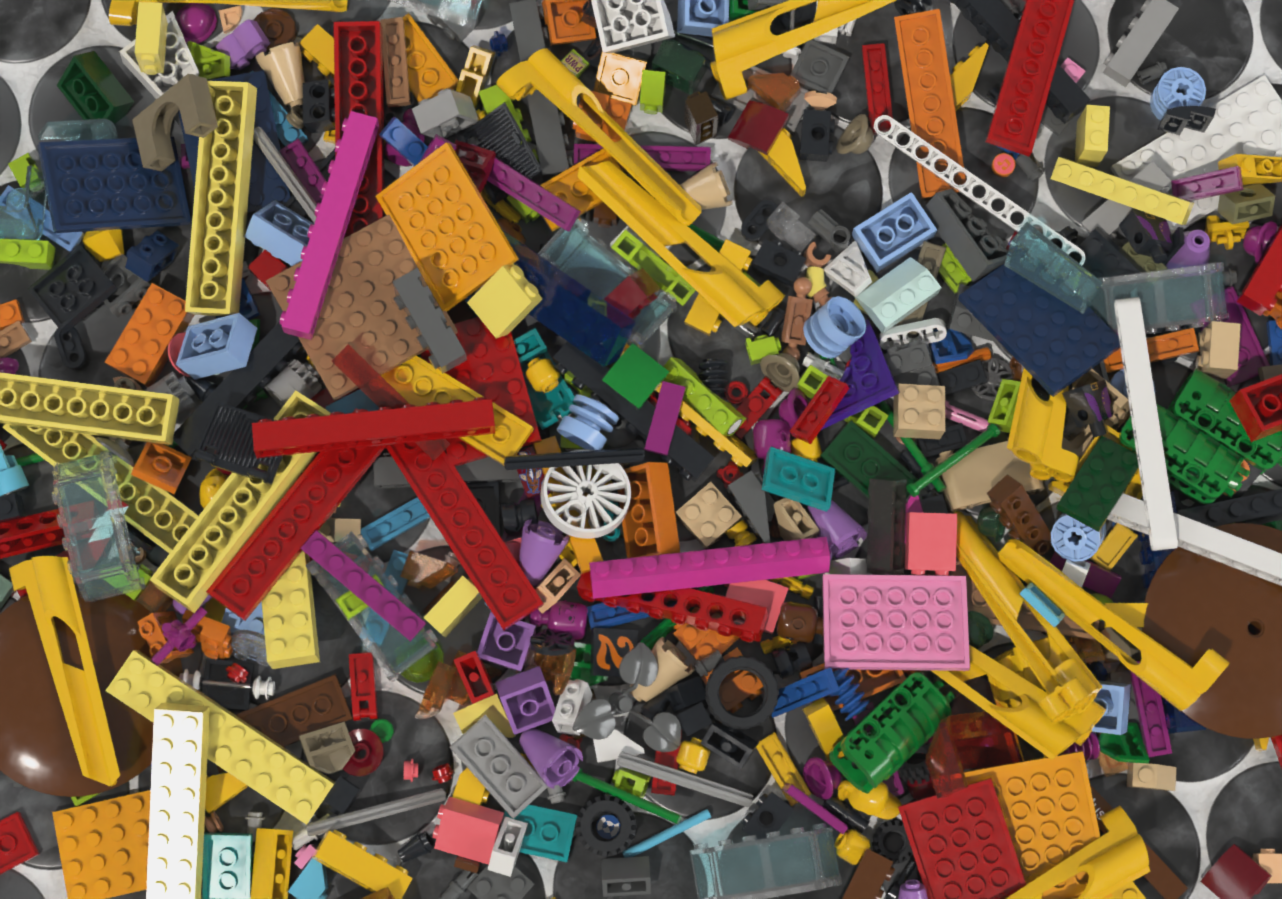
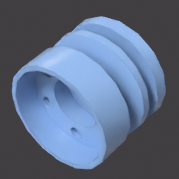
M1185 67L1172 68L1164 73L1150 97L1151 110L1157 119L1161 121L1166 111L1171 108L1200 106L1206 94L1204 80L1197 72Z
M837 296L832 297L804 322L803 331L811 348L821 356L831 359L838 357L865 333L866 323L861 311L853 302Z
M576 394L573 399L576 405L569 406V410L576 417L564 416L557 431L566 439L584 449L602 450L607 438L600 433V430L612 432L613 427L609 423L616 424L619 417L601 402Z
M1062 513L1053 525L1051 543L1055 551L1062 558L1072 562L1084 561L1091 558L1104 541L1107 532L1106 522L1098 532ZM1076 532V535H1081V538L1078 539L1077 536H1073L1072 534Z

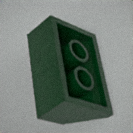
M95 51L74 55L57 83V87L95 136H99L125 117L134 103L133 99Z

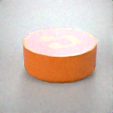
M1007 153L998 154L992 162V171L999 177H1008L1015 169V160Z

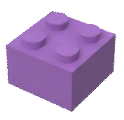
M490 611L477 653L483 661L522 673L531 649L530 637L536 634L537 627L523 621H518L503 631Z
M540 666L495 682L514 735L552 721L556 709Z

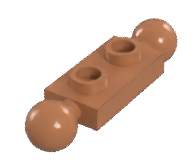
M800 277L794 282L793 287L797 293L796 297L788 296L781 342L788 343V346L784 348L782 353L792 355L797 361L800 359V351L797 345H806L803 327L804 322L811 315L813 303L812 299L806 298V295L812 289V283L806 277Z

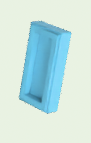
M1030 582L1019 593L1053 627H1056L1065 617V614L1033 583Z

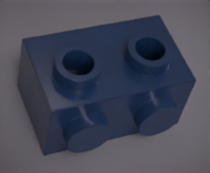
M155 231L150 236H145L137 246H132L128 250L125 268L148 282L174 262L179 245L159 231Z

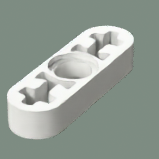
M932 318L894 326L885 333H880V346L884 350L895 346L904 349L909 347V342L915 340H922V343L926 342L928 344L938 342L946 337V324L942 319ZM933 328H937L939 331L934 332ZM911 331L919 333L916 338L906 336Z

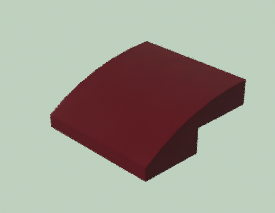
M749 100L729 134L728 140L746 149L751 147L768 155L788 121L789 114L772 106Z
M456 140L454 143L456 144L455 152L479 193H481L490 175L496 153Z
M1233 844L1217 860L1200 882L1220 899H1252L1255 894L1261 892L1272 875L1240 847Z

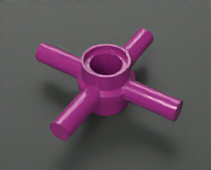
M200 606L184 624L179 620H174L170 624L164 623L162 625L163 636L168 641L151 660L158 666L175 647L180 652L188 648H194L196 646V636L191 630L208 612Z

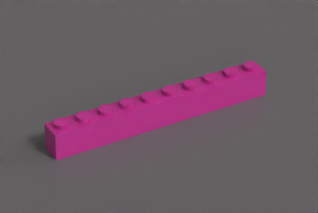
M350 111L349 118H345L343 121L342 131L344 133L342 139L337 140L335 147L337 155L335 161L331 160L328 169L330 177L328 182L325 181L322 187L321 194L324 196L322 202H318L315 208L314 215L317 217L315 224H311L308 230V238L310 239L308 245H304L301 252V259H303L301 267H297L295 270L294 281L296 283L294 289H290L287 295V303H289L287 311H283L280 317V324L286 334L312 340L378 133L379 122L376 117Z
M827 537L590 562L592 594L594 599L829 573L830 552Z

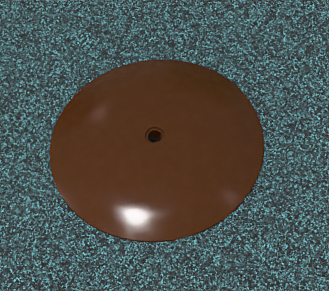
M1235 523L1213 527L1282 554V531L1251 523ZM1175 548L1159 566L1150 582L1144 601L1148 605L1142 632L1192 667L1196 665L1208 649H1214L1230 662L1211 687L1201 694L1192 705L1181 712L1201 726L1231 737L1260 739L1282 735V586L1184 548ZM1249 623L1255 628L1254 635L1248 631Z
M74 583L120 772L116 785L112 787L87 778L82 774L28 595L10 605L0 614V771L15 782L41 793L66 797L102 793L125 784L152 764L154 723L106 691L133 650H138L150 659L152 658L149 652V645L141 636L137 621L152 612L142 603L133 600L125 593L96 584ZM53 616L64 663L84 671L75 633L63 620ZM176 658L169 663L159 664L177 677L180 676V673H183L180 658Z

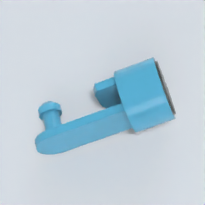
M0 444V497L26 489L29 483L15 456H5Z

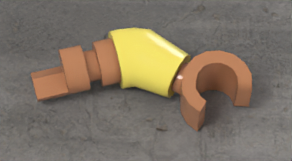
M812 242L803 255L806 258L805 265L808 267L805 277L812 283V289L807 294V297L813 299L815 303L819 302V308H821L832 298L828 297L829 292L826 289L824 269H822L829 262L831 255L826 254L822 260L816 259L812 252L817 246L816 242Z

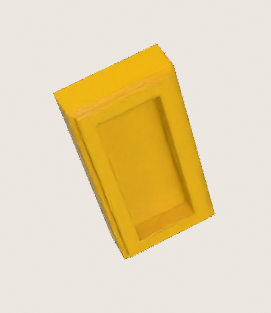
M1116 523L1104 538L1097 552L1090 559L1099 566L1111 570L1138 535L1128 527Z

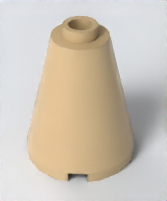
M290 42L270 48L269 54L266 56L264 52L259 53L256 56V60L283 103L290 105L291 108L303 105V83L305 81L299 43L296 42L294 44Z
M717 162L711 163L680 184L701 206V210L733 205L732 200H727V195H730V191L721 170L716 171Z
M661 637L651 650L658 665L655 681L647 687L638 684L637 689L630 692L639 702L651 700L692 674L695 670L692 663L689 666L685 663L687 657L671 641L667 640L664 642V637Z

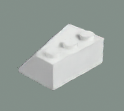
M591 0L603 53L612 54L675 37L670 13L664 0Z
M173 11L166 15L168 27L164 73L148 75L140 71L135 56L136 39L119 51L123 64L156 99L179 82L185 75H199V71Z

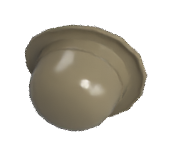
M865 114L856 116L845 128L837 142L836 149L838 153L847 154L851 152L862 154L870 148L874 140V133L868 126V118Z
M779 353L777 355H767L761 359V371L765 377L767 376L771 380V383L776 388L779 387L785 392H790L793 388L798 389L800 365L795 357L788 353Z

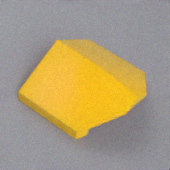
M121 229L86 231L83 237L84 246L100 262H105L124 254Z

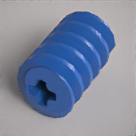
M849 668L837 669L833 672L839 691L830 694L831 697L839 696L835 701L836 705L844 704L840 712L849 713L845 721L864 711L865 707L869 704V700H860L865 694L863 691L856 692V689L860 686L859 683H850L854 675H845Z

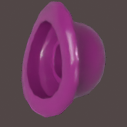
M189 3L182 7L175 17L187 44L188 41L197 44L205 41L216 28V13L209 5L204 3Z
M1270 221L1263 226H1254L1244 236L1243 248L1246 253L1255 257L1256 264L1260 262L1279 229L1276 222Z
M793 388L789 392L788 398L781 402L779 406L780 420L787 422L790 429L809 404L805 393L801 389Z
M813 757L806 761L803 768V779L812 794L825 800L829 799L833 794V790L839 786L841 772L832 762Z

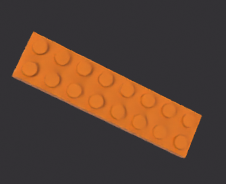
M940 9L894 17L911 131L964 168ZM920 147L916 152V156L920 159L926 158L929 154V149ZM939 160L935 164V169L939 172L945 171L948 167V163L945 160ZM916 162L922 199L931 198L937 192L953 189L956 193H960ZM958 173L955 175V184L963 185L966 182L965 174Z

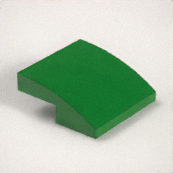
M632 343L602 380L638 409H641L670 371Z

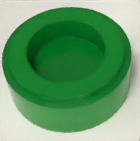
M378 719L370 726V731L378 735L382 743L388 742L394 735V727L388 720Z

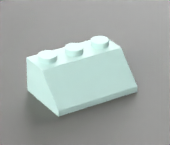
M909 257L863 290L855 299L883 334L938 295L942 287L927 268Z

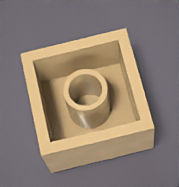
M1212 321L1201 333H1198L1197 342L1200 347V355H1197L1195 367L1212 378L1227 379L1238 370L1241 324Z
M898 384L899 394L894 396L893 437L940 439L945 432V386Z
M709 482L675 512L678 520L705 550H708L742 519L739 512L712 482Z

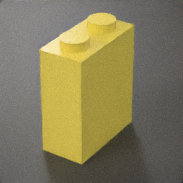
M139 2L135 56L140 71L148 75L164 73L168 22L162 3Z
M1086 105L1077 121L1075 162L1089 167H1098L1108 151L1110 106Z
M513 263L512 265L502 266L467 303L494 337L499 338L508 335L542 300V297L538 294V289L524 277L522 269Z
M462 576L427 613L424 619L446 638L482 599V596L471 579L467 580Z

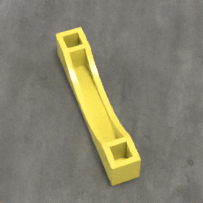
M1058 157L1051 176L1052 180L1181 225H1186L1194 205L1193 202L1130 182L1062 157Z

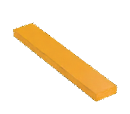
M555 436L543 439L542 442L532 445L536 454L562 453ZM558 467L555 470L569 478V476L561 467ZM541 468L542 471H543L544 477H545L547 471L549 470V468ZM552 477L548 480V483L564 485ZM550 491L552 497L566 494ZM569 501L555 503V506L559 509ZM575 510L568 511L573 517L580 516ZM586 517L584 529H591ZM568 535L581 574L590 571V562L603 561L595 538L583 539Z

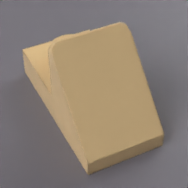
M328 518L318 531L331 542L360 543L361 519Z

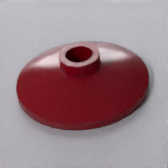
M367 729L350 731L349 735L355 752L343 767V770L353 776L369 775L382 762L384 756L382 741L378 735ZM362 750H366V756L364 758H360L359 753Z

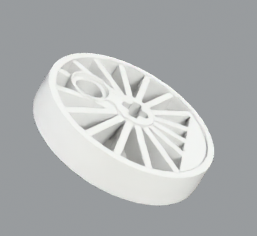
M580 449V450H575V451H571V452L596 451V450ZM619 463L587 465L586 478L582 466H575L578 476L570 466L561 467L569 478L555 471L558 467H550L543 479L540 496L543 510L556 528L573 537L592 539L612 532L621 524L629 508L631 487L628 476ZM592 468H594L597 470V472L594 475L593 479L590 481ZM601 473H603L604 475H606L605 477H603L602 479H600L598 482H596V481L598 480V478L600 477ZM552 477L564 485L548 483V480ZM611 479L617 482L613 484L604 485ZM624 488L625 495L608 492ZM547 491L566 494L548 498ZM585 492L589 493L586 497L582 495ZM607 500L625 503L624 508L621 509ZM569 501L556 511L551 506V504ZM603 507L618 515V517L613 521ZM575 510L580 516L573 517L568 511ZM595 510L607 525L599 527ZM588 512L593 529H584L585 518Z

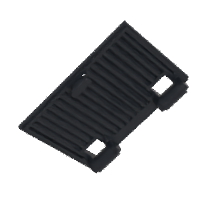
M505 102L456 137V140L468 143L467 140L474 137L478 147L494 151L497 159L529 179L543 171ZM486 181L483 190L487 198L494 205L509 195L503 190L496 193L492 188L493 184Z
M216 402L192 459L201 462V460L208 462L213 467L251 479L255 477L263 480L264 483L272 485L284 455L256 458L253 446L252 423H258L256 421L262 419L277 420ZM207 448L216 450L215 454H211L205 451ZM259 464L269 467L268 470L259 469Z

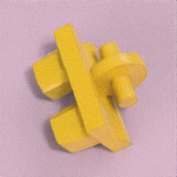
M1208 216L1205 222V233L1209 236L1210 242L1224 244L1226 250L1233 249V243L1244 239L1246 230L1249 228L1248 221L1231 224L1226 220L1227 222L1220 223L1219 216Z

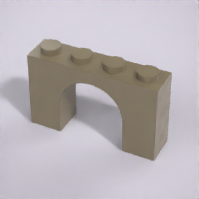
M194 74L185 75L179 82L170 87L168 91L132 119L143 168L163 171L175 161L170 139V128L173 118L179 110L185 134L204 138L218 127L207 78Z

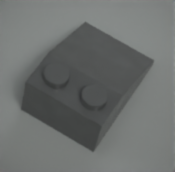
M751 470L729 484L727 494L752 533L758 538V542L760 544L770 543L765 491L761 490L763 479L759 474L754 475Z

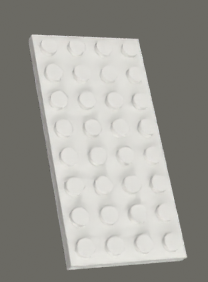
M1263 75L1211 106L1210 108H1215L1216 111L1205 133L1184 128L1180 135L1167 132L1115 163L1110 169L1116 177L1130 181L1153 161L1172 181L1219 170L1218 162L1234 154L1282 157V100L1266 76ZM1170 185V191L1167 194L1172 195V186ZM1220 195L1190 201L1194 205L1186 225L1167 220L1171 235L1178 227H1183L1184 230L1216 211Z

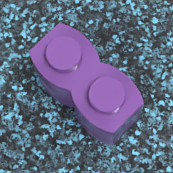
M248 19L240 24L231 34L223 38L216 45V48L219 52L230 56V69L243 70L249 66L254 56L256 57L259 53L266 52L270 42L257 21Z

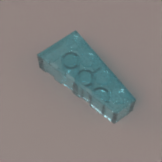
M1028 222L1023 225L1012 239L1004 266L1084 314L1098 296L1102 282Z

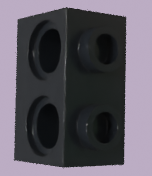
M329 79L303 83V124L311 134L335 130V87Z

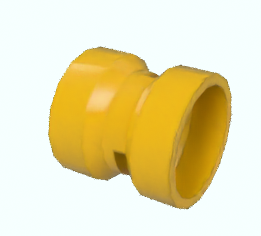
M745 520L740 521L725 533L729 539H735V547L751 545L758 539L754 533L747 531L748 524Z

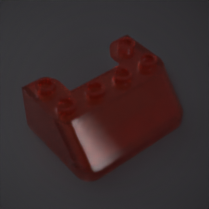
M986 711L951 715L942 719L926 754V765L937 799L948 797L968 787L963 770L982 769L1022 762L1014 732Z

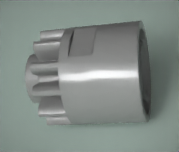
M294 359L265 388L273 400L282 408L295 390L311 399L322 389V385L318 382L320 375L309 363L301 364L298 360Z
M173 371L144 390L172 394L179 398L177 416L195 405L194 400L191 398L195 392L187 383L186 378L182 376L178 379Z

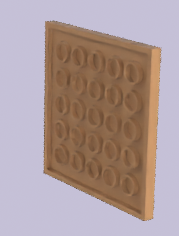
M390 215L344 238L312 340L298 337L334 401L428 350L427 348L422 349L416 338L419 336L415 328L411 330L405 320V317L408 315L404 309L399 310L393 300L396 295L392 281L418 267ZM302 261L266 280L282 311H287L289 304L287 303V295L290 289H294L296 283L294 281L295 270L297 267H301ZM421 274L423 287L428 286ZM433 296V298H434V300H435V303H434L435 307H436V306H439L438 302L436 301L435 297ZM446 310L442 311L447 320V327L451 326L453 332L457 334L458 331Z

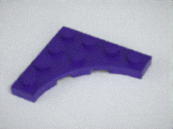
M869 319L865 320V333L850 345L851 362L840 379L850 389L822 429L899 394Z

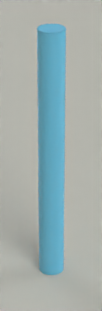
M708 809L622 851L624 857H634L711 818Z

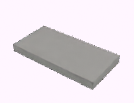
M756 66L742 71L747 88V93L724 100L719 83H717L712 97L727 102L732 107L741 111L744 110L749 100L788 113L789 119L784 128L791 134H794L803 116V111L809 104L804 97L805 93L810 91Z
M486 715L481 717L449 746L512 819L549 787Z

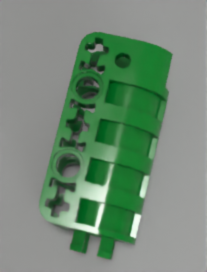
M1195 368L1193 373L1191 372L1167 410L1172 411L1179 418H1182L1193 427L1243 457L1246 462L1262 470L1261 474L1274 467L1276 463L1282 467V431L1251 442L1230 403L1231 398L1237 392Z
M1156 403L1169 486L1201 506L1213 503L1223 492L1230 497L1235 492L1232 489L1238 492L1243 485L1241 483L1244 479L1243 476L1248 477L1250 474L1249 470L1241 466L1244 458ZM1130 415L1119 432V439L1124 446L1136 453ZM1179 480L1188 485L1189 488L1181 487Z
M921 673L911 674L831 749L829 753L830 761L854 787L868 794L883 780L889 779L952 716L949 703L955 698L953 693L950 691L944 697L939 692V689L944 685L943 682L937 680L932 684ZM902 694L905 698L898 703L895 699ZM891 707L893 711L888 715L885 714L884 711ZM869 725L873 726L868 733L864 730ZM859 737L862 741L855 745L853 741ZM842 751L844 753V758L839 759V752ZM852 762L858 766V769L852 767Z

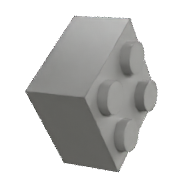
M452 89L441 90L438 92V96L432 99H424L419 102L418 106L412 108L420 133L433 138L437 134L445 139L479 121L471 97Z

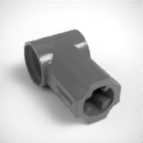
M822 209L811 217L808 226L827 241L832 250L843 252L849 246L850 231L846 227L840 226ZM840 235L845 237L846 240L842 243H837L834 238Z

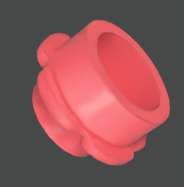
M411 758V761H404V780H411V782H413V778H418V763H413V758Z

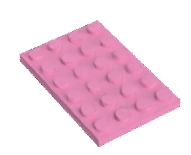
M823 574L824 669L969 671L966 576Z

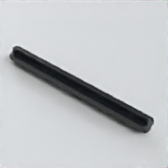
M643 448L514 455L504 458V467L506 470L643 462L645 452Z

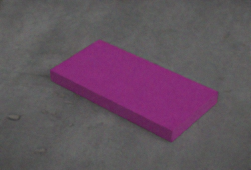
M1233 286L1192 302L1189 305L1201 331L1212 321L1241 324L1238 370L1227 379H1223L1228 388L1259 376L1258 368L1270 366L1243 306L1236 302L1238 296Z

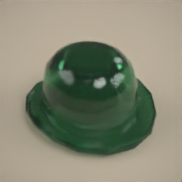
M988 506L979 512L977 526L983 535L994 538V542L998 543L1002 540L1006 527L999 521L1000 514H997L991 506Z
M973 610L968 611L969 645L980 649L984 644L992 640L994 634L993 626L982 613Z

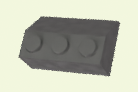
M959 284L946 328L1000 343L958 300L959 295L970 288V286Z

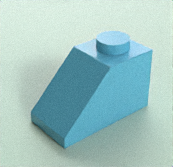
M311 859L288 892L297 899H326L328 897L326 891L329 888L326 866Z

